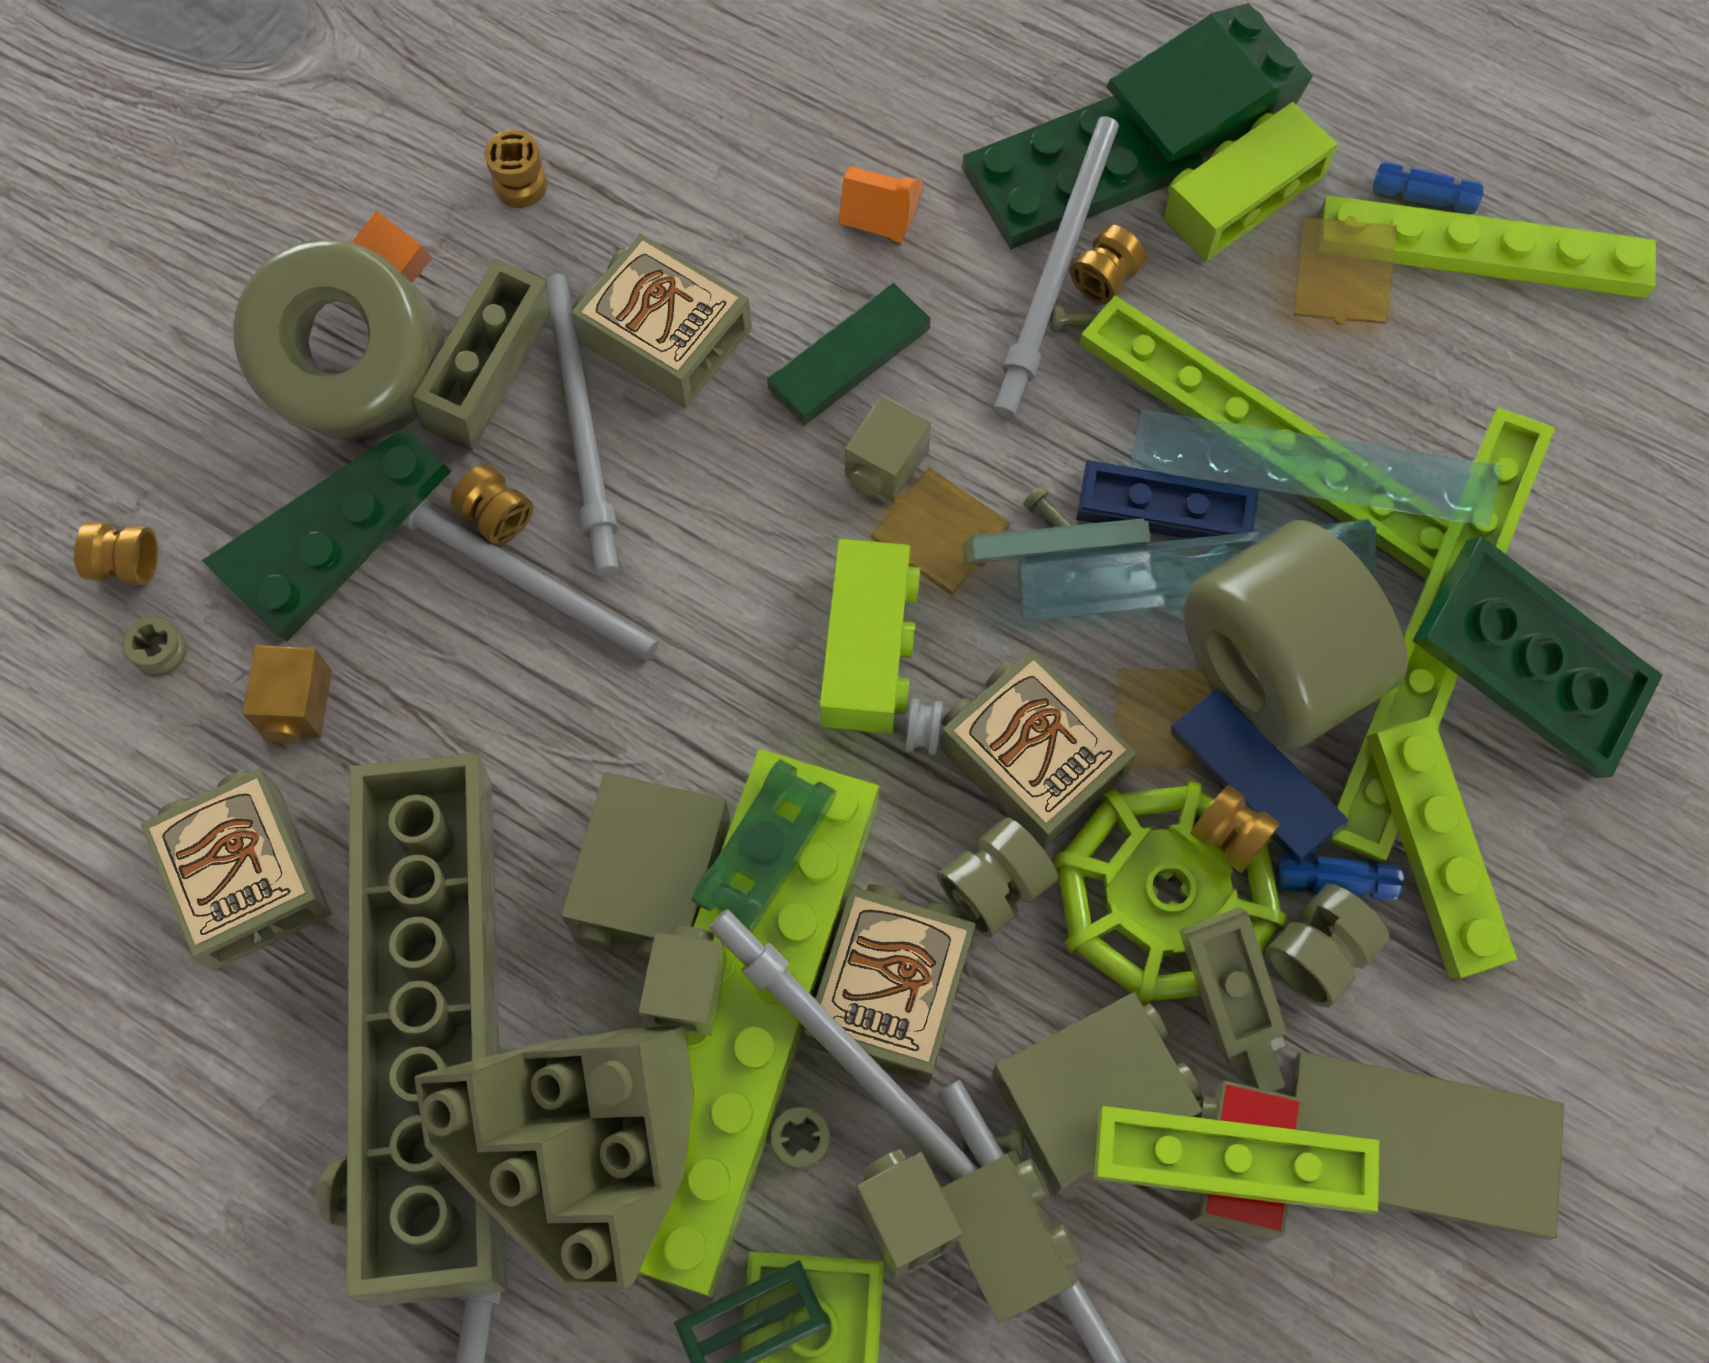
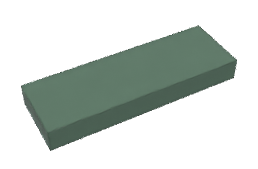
M1142 518L974 535L962 544L964 565L1133 548L1150 542L1149 523Z

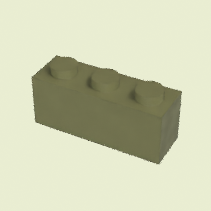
M494 258L412 396L422 428L473 451L551 315L546 280Z
M898 1149L875 1160L863 1169L866 1175L863 1176L864 1182L857 1185V1208L893 1281L953 1250L963 1231L923 1152L906 1159L902 1149Z

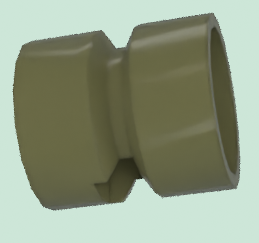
M1003 818L978 839V852L976 854L963 851L937 874L940 886L955 908L965 913L967 921L976 923L975 929L990 938L1017 916L1018 901L1032 903L1058 880L1057 870L1041 845L1025 828L1011 818Z
M1325 884L1301 910L1300 917L1302 923L1291 922L1265 950L1267 960L1284 982L1308 1001L1327 1008L1333 1005L1355 980L1353 967L1364 969L1390 941L1389 931L1375 911L1359 897L1335 884Z

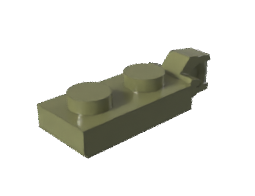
M1237 907L1179 930L1219 1052L1223 1054L1227 1065L1231 1068L1240 1065L1250 1087L1271 1092L1285 1087L1274 1051L1285 1047L1283 1036L1287 1035L1288 1032L1247 911Z

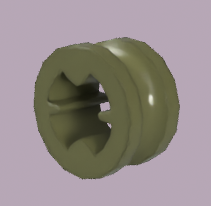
M143 617L135 621L126 630L123 637V650L127 658L147 675L162 676L175 671L183 663L187 653V644L183 635L176 630L171 622L163 617ZM156 636H160L166 642V645L159 644L158 646L162 651L154 656H150L144 650V647L151 648L152 646L148 641Z
M793 1107L785 1110L776 1119L771 1129V1144L776 1157L784 1166L792 1170L807 1171L817 1167L826 1158L830 1149V1130L826 1120L819 1112L809 1107ZM806 1122L813 1124L818 1130L812 1133L813 1140L820 1141L817 1149L812 1153L801 1149L795 1156L789 1154L783 1148L790 1144L788 1137H782L785 1129L789 1125L801 1129Z

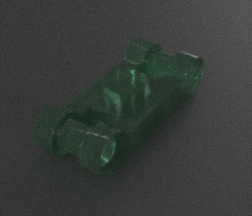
M781 759L769 771L759 794L713 866L700 879L692 895V902L709 912L714 907L722 912L729 909L751 933L761 921L825 818L837 793L836 790L820 781L812 785L798 777V769ZM784 798L801 807V811L793 823L775 813ZM737 872L756 882L746 895L730 886Z

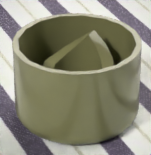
M317 240L297 244L279 252L265 262L251 277L243 290L235 312L233 329L234 347L239 366L255 394L269 408L282 417L324 436L344 441H368L382 438L401 430L414 421L418 414L412 396L444 344V337L438 317L429 301L414 284L390 262L374 251L360 245L338 240ZM337 301L350 304L361 313L367 324L369 341L365 353L353 367L343 372L325 373L313 359L309 346V337L316 314L326 304Z
M1295 520L1285 524L1199 577L1188 588L1183 602L1185 630L1193 654L1213 690L1218 689L1275 747L1297 749L1306 746L1398 687L1406 676L1408 660L1405 640L1394 610L1380 585L1348 546L1328 530L1312 522Z

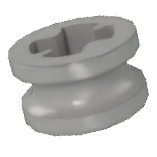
M912 698L905 752H913L917 747H924L927 749L928 755H936L943 701H935L931 706H924L919 698Z

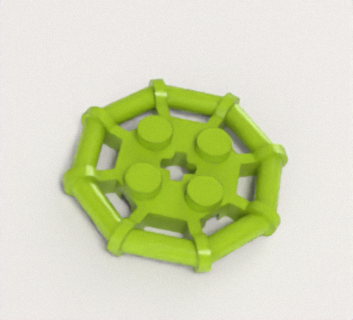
M1189 780L1187 786L1123 793L1111 789L1101 795L1102 803L1065 850L1054 855L1053 864L1059 875L1068 939L1065 940L1064 944L1070 954H1080L1129 993L1135 992L1143 1006L1150 1004L1151 1001L1200 996L1192 971L1158 975L1162 956L1180 957L1186 954L1179 930L1239 907L1246 910L1247 914H1249L1262 952L1275 933L1285 929L1287 915L1280 910L1268 845L1272 842L1271 838L1246 867L1253 899L1252 903L1238 899L1237 890H1233L1231 880L1233 869L1225 861V853L1214 844L1204 845L1190 834L1195 816L1200 819L1214 801L1212 797L1201 790V783ZM1180 811L1178 824L1169 825L1167 829L1151 830L1152 827L1142 828L1135 816ZM1115 825L1118 826L1127 840L1111 861L1107 863L1090 858ZM1172 876L1178 878L1183 883L1179 893L1186 900L1181 904L1174 901L1168 904L1161 902L1157 898L1159 891L1153 885V881L1158 878L1163 882H1167ZM1084 877L1103 881L1105 892L1104 904L1108 915L1094 923H1091ZM1116 929L1147 953L1143 970L1100 938Z

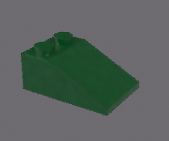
M1249 3L1210 13L1110 78L1106 88L1168 162H1172L1220 146L1228 140H1238L1247 134L1255 122L1266 113L1274 115L1291 102L1297 104L1313 75L1298 59L1296 53L1265 22L1262 14Z

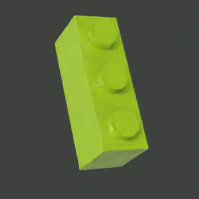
M1291 102L1274 115L1272 113L1263 115L1255 122L1250 131L1237 141L1228 140L1221 144L1211 155L1210 159L1195 170L1188 168L1182 171L1168 188L1169 197L1163 219L1207 262L1324 179L1338 143L1294 102Z
M839 539L820 700L821 727L893 734L895 713L907 714L910 678L899 677L900 657L912 658L915 622L904 621L906 602H918L920 568L909 567L910 545Z

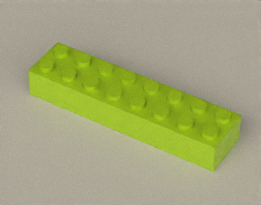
M759 748L694 927L713 933L708 927L723 911L729 909L763 946L771 943L789 962L786 967L787 971L815 998L878 810L879 785ZM714 934L713 941L721 942L720 939ZM725 945L727 962L712 1037L685 1032L694 1099L684 1178L639 1270L641 1275L714 1299L805 1028L767 988L759 991L741 972L744 964Z

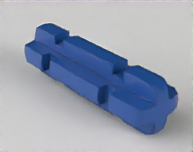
M1387 161L1380 163L1374 177L1373 191L1376 194L1394 197L1395 192L1401 193L1402 200L1445 209L1446 204L1453 205L1452 211L1463 214H1475L1483 197L1484 187L1480 182L1461 179L1460 184L1454 183V176L1411 167L1410 171L1406 172L1402 171L1403 165Z
M1286 853L1278 860L1276 867L1277 886L1281 890L1303 892L1304 888L1310 887L1312 893H1318L1325 884H1335L1347 889L1359 898H1363V894L1370 893L1372 899L1393 901L1402 895L1404 886L1403 869L1398 864L1376 862L1375 866L1369 867L1367 861L1316 856L1315 861L1307 859L1299 866Z

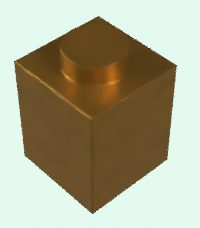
M255 645L243 716L264 739L271 742L293 744L299 742L300 737L321 738L332 674L331 668L316 648Z

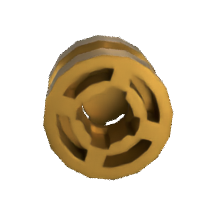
M520 130L502 131L493 136L486 145L484 155L488 170L492 175L496 196L502 203L516 208L532 206L540 201L546 193L548 184L536 140L532 135Z
M1117 225L1105 227L1093 240V249L1091 251H1084L1070 265L1069 273L1076 288L1084 296L1099 304H1107L1114 295L1118 296L1123 290L1124 280L1131 279L1137 275L1147 261L1146 251L1141 242L1131 232Z
M488 463L481 464L465 474L455 486L450 499L452 508L464 519L475 520L478 523L480 534L496 546L505 544L517 536L529 522L534 509L532 501L520 490L509 489L506 486L504 475Z
M85 522L78 532L74 547L76 571L85 580L103 582L110 577L117 576L124 584L147 585L153 578L157 567V537L149 527L130 525L120 531L116 530L109 523Z
M1228 784L1192 828L1190 834L1204 845H1216L1225 853V861L1242 873L1281 823L1266 812L1256 813L1246 805L1245 796Z

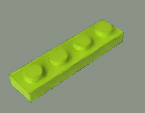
M1434 716L1366 736L1449 979H1461L1517 960Z
M1102 1106L1099 1109L1094 1180L1373 1214L1378 1212L1379 1140Z

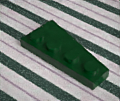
M404 427L202 561L278 637L288 641L451 473V470Z

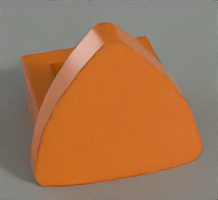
M850 166L843 178L838 224L890 237L891 241L901 243L920 203L924 182L908 176L898 179Z

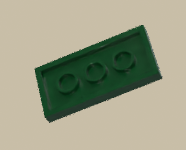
M1111 96L964 154L962 169L1011 250L1058 231L1100 117L1113 118L1118 122L1119 127L1086 219L1169 186L1182 171L1188 168L1195 170L1203 164L1204 159L1200 153H1196L1168 162L1116 98Z
M1483 536L1466 540L1413 639L1414 643L1595 778L1613 777L1663 676Z

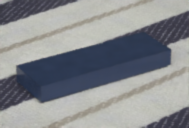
M1087 460L1076 520L1102 523L1144 518V521L1149 523L1150 533L1246 549L1250 547L1253 539L1259 489Z
M1218 689L1214 690L1171 725V735L1223 788L1230 784L1245 796V803L1256 813L1266 812L1281 823L1271 837L1299 866L1347 826L1348 818L1288 758L1270 743Z

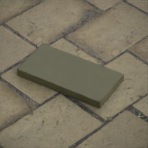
M1302 1051L1296 1055L1291 1096L1303 1099L1299 1130L1379 1140V1206L1547 1240L1557 1238L1565 1103Z

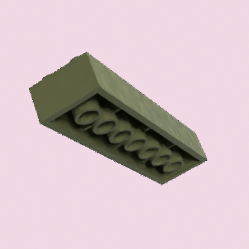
M478 753L350 766L346 1297L369 1308L507 1291L505 1229L425 1148L414 1078L426 1072L500 1054L492 783Z

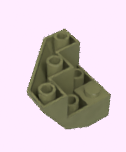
M684 1025L623 1029L545 1042L426 1072L414 1077L425 1148L563 1289H626L634 1283L685 1173L694 1088Z

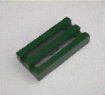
M800 1260L674 1322L690 1363H707L704 1358L705 1356L803 1307H806L810 1319L722 1363H758L829 1327ZM792 1281L795 1282L799 1293L698 1343L693 1330Z

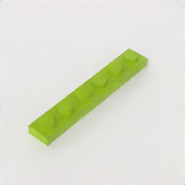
M1330 195L1325 196L1321 207L1317 253L1640 298H1647L1656 286V240Z

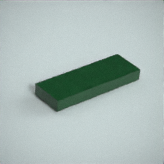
M892 283L768 377V389L805 426L930 329L931 318L896 284Z

